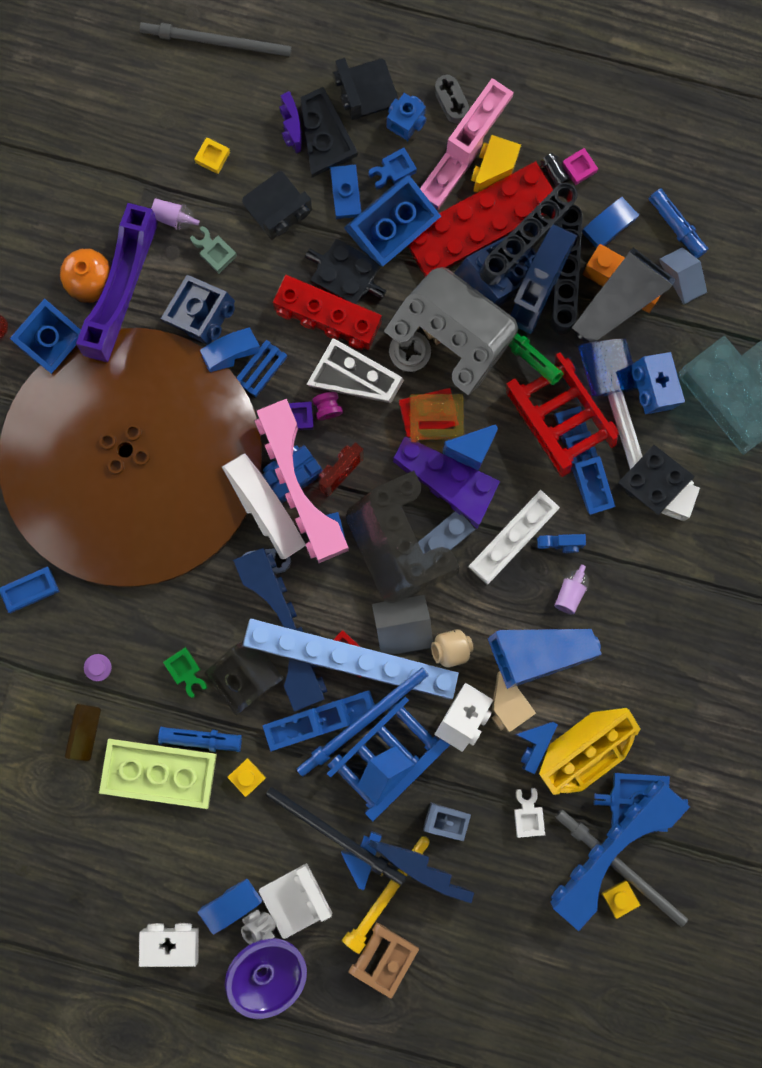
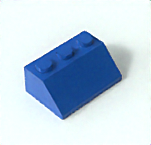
M407 175L359 214L344 229L366 254L383 267L437 221L441 215L410 175Z

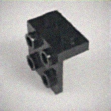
M345 58L335 61L336 71L332 72L336 87L340 86L343 93L340 95L344 110L349 111L351 120L387 110L395 99L399 100L384 59L380 58L348 68Z
M281 171L272 175L242 198L244 207L271 240L283 235L290 226L298 220L306 218L312 211L311 198L305 191L300 194Z

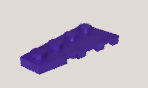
M406 436L393 459L396 465L416 481L425 484L431 489L430 492L438 498L444 499L452 506L451 508L459 515L463 514L478 529L500 483L499 480Z

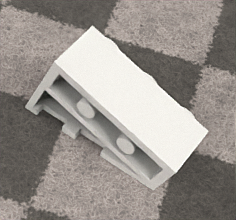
M333 338L307 385L312 388L391 403L404 380L401 376Z

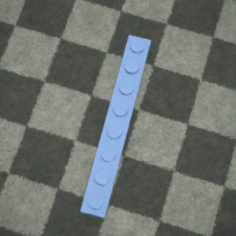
M249 619L243 642L244 647L396 686L402 684L423 667L429 676L412 690L446 699H453L459 674L458 672L254 619Z

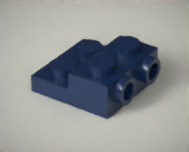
M186 275L161 319L166 324L180 329L188 336L208 345L212 340H217L221 335L223 321L234 313L235 300L228 292Z

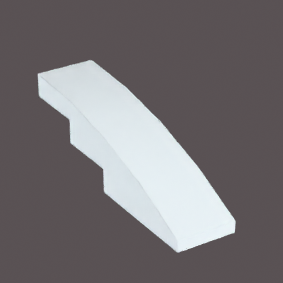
M242 454L222 466L246 512L252 513L263 535L269 536L281 559L288 558L306 546L278 497L246 454Z

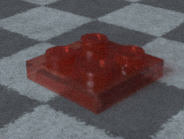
M356 442L351 447L346 445L338 454L339 460L332 467L329 464L320 473V490L327 497L364 460V450Z

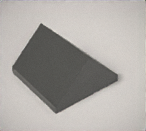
M425 595L372 604L381 653L395 655L431 648L433 636Z

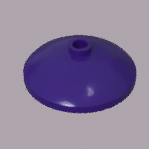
M264 939L247 946L234 958L226 974L225 991L229 1002L240 1014L255 1019L272 1017L285 1011L297 1000L304 988L307 977L305 960L294 945L281 939Z

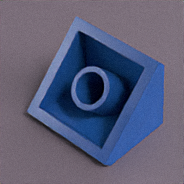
M44 298L9 339L27 356L52 374L76 346L81 329Z
M495 424L445 441L442 453L479 471L498 428Z

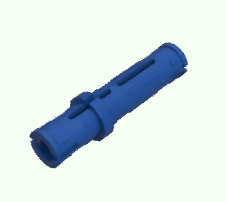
M663 189L657 190L649 197L648 200L655 206L677 235L676 239L679 243L682 242L694 257L698 259L709 250L695 232L696 228L693 225L690 226Z
M161 726L158 742L159 744L208 748L210 752H215L216 749L240 752L242 735L218 733V730L203 732Z

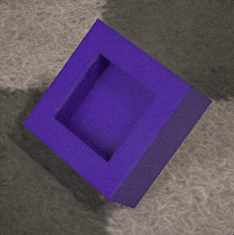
M312 402L289 403L298 426V431L314 430Z

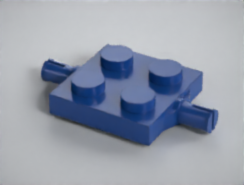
M613 773V788L610 795L594 793L595 799H604V801L593 800L594 805L610 806L612 812L611 827L616 823L620 825L627 817L625 813L628 808L634 803L638 804L645 797L644 791L651 783H657L661 780L669 787L670 776ZM668 828L656 831L668 832Z

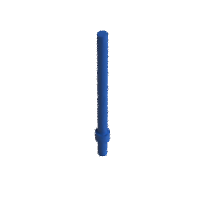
M423 667L420 668L325 746H319L311 753L312 756L296 768L298 773L303 777L318 764L323 765L330 759V755L427 678L429 676L428 672Z

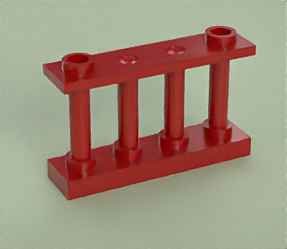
M560 352L556 354L555 366L563 372V377L570 386V389L541 406H533L529 400L531 398L530 395L550 384L547 379L541 376L527 385H519L516 379L506 383V394L561 477L571 472L573 458L603 440H606L611 448L615 447L619 433L614 423L606 420L574 373L576 370L569 358L565 359ZM577 397L585 410L554 428L552 426L548 428L543 421L545 419L544 416ZM591 418L599 431L569 449H562L557 442L559 436Z

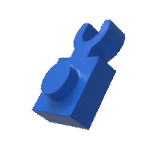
M402 148L383 158L382 165L384 167L371 168L368 176L372 178L375 175H379L381 180L375 182V188L381 189L386 185L387 180L391 179L395 185L405 176L417 173V168L405 148Z
M586 535L539 536L537 538L538 549L556 548L563 549V553H577L579 548H583L586 545Z

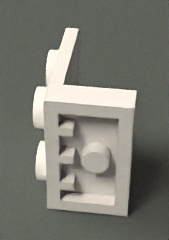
M307 863L259 889V893L283 939L319 920L322 922L332 916V911Z

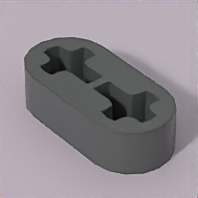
M443 75L436 81L435 95L447 119L452 123L459 124L469 111V105L457 80L451 75ZM443 84L451 87V96L448 95L446 90H442ZM453 103H455L458 109L463 108L460 115L457 112H453Z

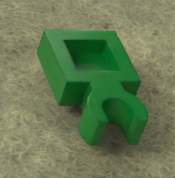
M186 647L163 662L177 685L185 681L186 693L191 698L195 697L192 691L194 684L198 683L203 690L207 689L206 682L196 677L195 674L201 671Z

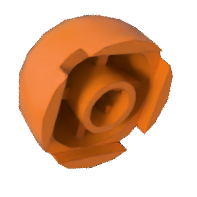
M79 249L71 252L64 259L60 268V279L64 289L71 297L76 298L80 302L93 303L99 300L103 292L111 265L101 253L92 249Z

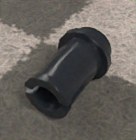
M550 153L540 161L542 164L541 169L546 170L555 187H557L561 183H567L570 177L560 165L559 157Z

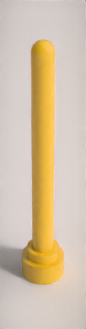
M425 836L421 837L412 851L423 854L430 843L429 839ZM398 869L399 872L407 876V874ZM390 880L357 929L353 928L351 933L348 931L344 936L342 942L360 954L366 945L364 943L367 939L365 935L400 885Z

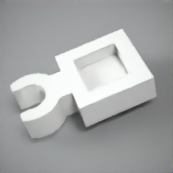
M531 788V797L528 800L522 798V791L520 789L516 791V798L522 806V809H514L516 835L518 838L545 835L542 807H534L538 796L535 788Z

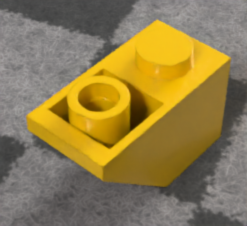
M491 135L489 144L484 143L479 158L483 159L481 167H475L471 181L475 182L474 192L478 193L512 174L521 144Z

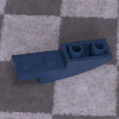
M554 224L543 240L522 282L510 315L516 320L518 328L529 334L535 329L552 287L557 283L577 235Z

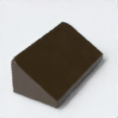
M83 704L75 705L65 753L67 759L83 761L91 759L101 708Z

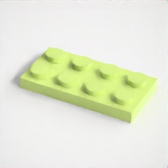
M108 739L99 794L208 809L217 754Z

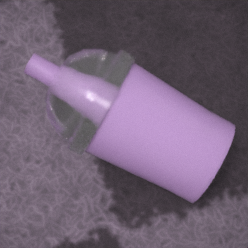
M156 198L153 202L151 209H153L157 221L172 226L176 230L188 229L192 224L199 225L200 221L194 219V214L191 209L187 208V205H179Z
M581 565L579 570H571L564 576L560 593L554 605L560 611L575 614L585 591L589 588V579L586 573H584L586 566Z

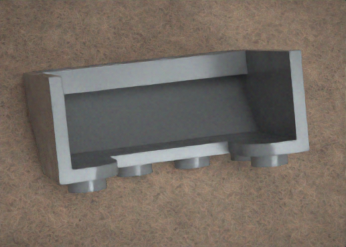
M439 267L432 270L407 296L384 330L394 340L405 342L410 340L418 328L421 327L460 356L461 360L452 372V380L460 390L469 395L480 386L516 336L518 325L512 316L452 271Z

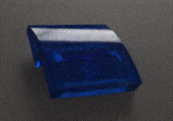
M626 339L597 341L578 346L592 396H609L616 392H630L638 389L632 375L633 369L631 365L633 361Z

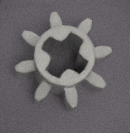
M256 910L242 919L245 926L241 928V933L248 944L251 945L257 941L273 939L275 937L272 933L275 929V922L268 913L262 912L260 914L259 910Z

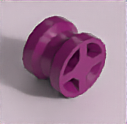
M337 392L323 393L312 399L313 404L318 409L316 414L318 420L332 419L343 413L342 408L337 403L339 399Z

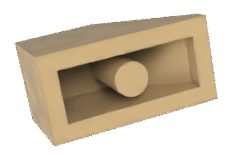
M499 671L497 673L492 703L494 716L491 718L500 731L505 729L506 732H511L536 714V712L517 686L509 689L506 688Z

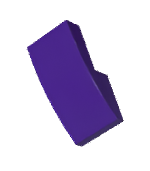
M290 91L280 95L282 106L279 107V110L285 120L283 122L284 132L282 137L288 147L292 146L297 154L301 152L300 122L294 99Z

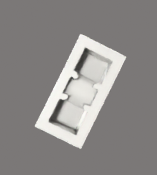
M465 683L434 735L463 752L469 743L474 745L482 731L478 730L480 724L484 726L491 716L492 712L488 709L493 699Z
M159 923L147 924V928L141 930L139 935V967L196 966L198 963L199 928H192V924L189 923L175 924V928H164V924ZM168 938H170L171 943H176V946L171 951L168 950V946L163 945Z

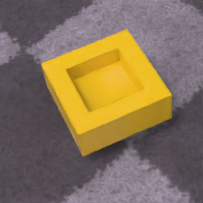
M206 137L194 160L195 163L219 174L230 154V150Z
M247 758L228 776V779L247 797L266 777Z
M626 880L602 892L616 919L640 906Z

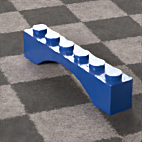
M661 780L657 783H651L644 791L645 797L638 804L634 803L628 808L625 813L627 817L620 825L616 823L607 833L608 838L603 844H597L588 855L590 858L583 866L581 864L572 871L569 882L565 886L560 885L552 894L551 904L553 909L578 931L597 911L601 882L615 857L629 843L639 837L656 830L671 828L689 809L690 806Z

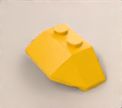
M627 708L592 712L549 744L539 775L553 795L583 791L626 758L635 735H638L640 727Z

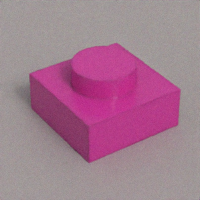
M585 148L562 162V167L575 186L598 171V167Z

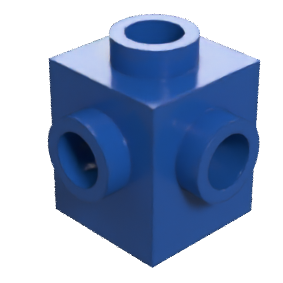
M403 93L399 100L395 99L388 110L387 128L408 141L415 130L419 132L424 126L427 119L425 117L426 106L416 96L410 97Z

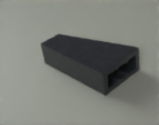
M633 247L572 328L576 331L575 334L585 342L590 341L593 344L669 290L676 279Z

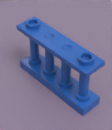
M406 697L402 700L399 699L387 709L389 713L344 757L338 754L327 765L331 769L327 773L330 777L338 772L367 802L366 806L369 809L365 814L372 821L450 746L449 743L441 738L432 737L403 707L409 701ZM395 714L425 744L424 748L427 751L420 758L417 755L413 756L384 726ZM375 733L390 748L396 746L415 764L414 768L378 806L358 787L360 779L345 765L356 752L367 764L370 759L376 757L364 745Z

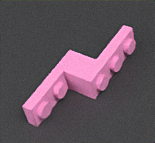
M493 78L449 137L445 155L420 188L437 210L440 209L482 149L484 136L513 97L514 92Z

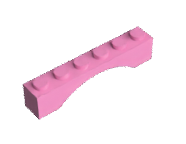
M287 399L257 410L259 419L254 421L260 435L266 434L269 443L265 444V448L270 460L274 458L277 460L279 468L275 469L280 484L286 482L289 492L285 496L290 508L296 507L300 517L295 520L300 533L306 532L310 540L305 545L311 559L317 557L318 562L321 563L349 551L338 522L327 517L314 507L304 495L297 482L293 465V448L298 426Z

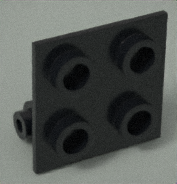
M653 445L618 483L626 489L625 492L632 499L636 497L659 516L695 476L657 446Z

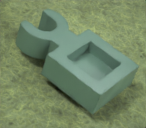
M202 226L200 230L205 235L204 239L197 240L194 236H191L190 239L195 247L203 248L200 256L219 274L237 257V254L219 236L212 240L208 229Z

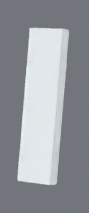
M540 490L468 568L488 585L560 507Z

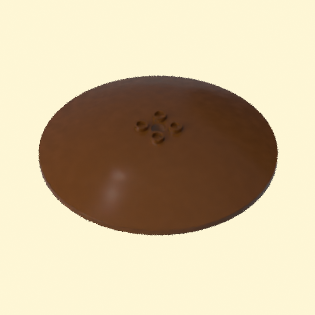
M121 328L108 363L83 356L76 345L52 374L42 366H39L22 385L6 415L1 432L0 485L5 503L18 530L28 543L53 565L73 576L101 585L116 587L154 585L175 579L204 564L217 554L240 528L248 513L222 466L240 455L246 454L261 473V435L254 421L257 420L255 411L242 385L229 368L209 372L200 352L203 347L173 333L146 328ZM125 444L132 445L133 453L127 458L119 455L120 448Z

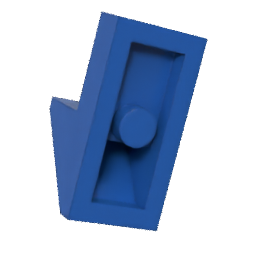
M549 722L514 734L533 744L532 748H526L521 758V762L524 763L522 769L535 774L558 724Z
M371 831L369 837H363L361 846L376 855L377 851L369 845L370 839L380 842L382 835ZM341 851L358 888L364 890L371 866L355 855Z

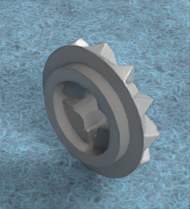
M416 332L410 340L405 342H398L393 339L389 348V356L394 366H397L403 372H415L424 368L429 361L431 347L427 338L421 333ZM412 342H414V352L418 353V355H412L406 361V353L402 349H408Z

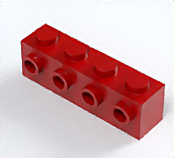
M285 275L273 301L274 310L282 318L288 320L291 317L301 321L300 324L311 330H314L316 327L325 331L324 334L332 339L338 340L342 338L349 341L348 344L358 350L363 348L370 350L382 323V315L288 275Z

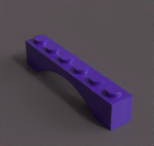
M127 203L119 225L115 255L107 282L96 306L84 320L76 342L80 352L85 357L107 363L110 359L158 225L154 211L151 208Z

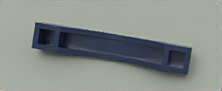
M262 548L234 559L233 561L243 585L256 592L268 602L277 613L283 627L304 632L302 627L296 628L293 618L297 617L293 604L292 602L286 603L282 594L287 592L282 577L276 578L273 568L277 567L272 553L266 554L265 549ZM289 658L288 674L284 688L293 710L297 711L325 699L323 693L328 692L322 677L316 678L313 670L317 665Z

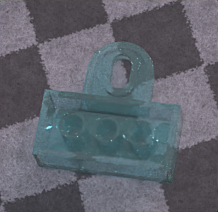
M724 335L686 364L677 375L744 455L762 441V340L741 356Z

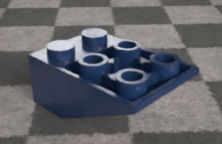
M506 237L466 257L454 273L498 307L517 295L537 254L532 249L499 283L495 285L486 284L480 278V269L487 256ZM506 248L508 253L516 255L512 248ZM489 266L491 271L499 272L497 267Z

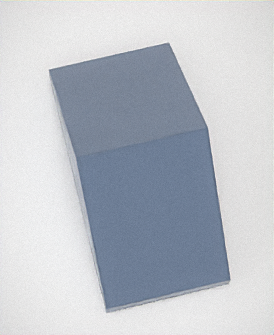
M683 247L659 259L664 271L676 279L673 287L683 305L707 293L701 261Z
M430 802L423 830L428 833L464 841L471 814Z

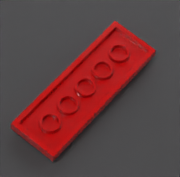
M535 161L440 212L441 217L407 247L425 277L436 268L444 267L448 269L475 252L508 236L553 189Z

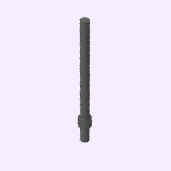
M140 23V33L158 35L160 39L171 40V38L291 56L292 46L172 27V24L161 23L160 25Z
M563 809L556 815L555 818L571 831L570 835L577 841L582 840L591 849L597 844L602 845L588 832L589 828L582 822L577 823ZM617 856L610 864L612 868L680 927L686 924L688 921L687 917Z

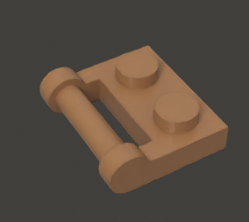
M376 922L372 929L374 932L357 963L352 964L348 972L392 999L419 947ZM385 938L390 943L374 972L370 975L365 969L382 939Z

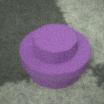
M94 654L84 664L86 676L93 681H102L111 673V662L104 655Z

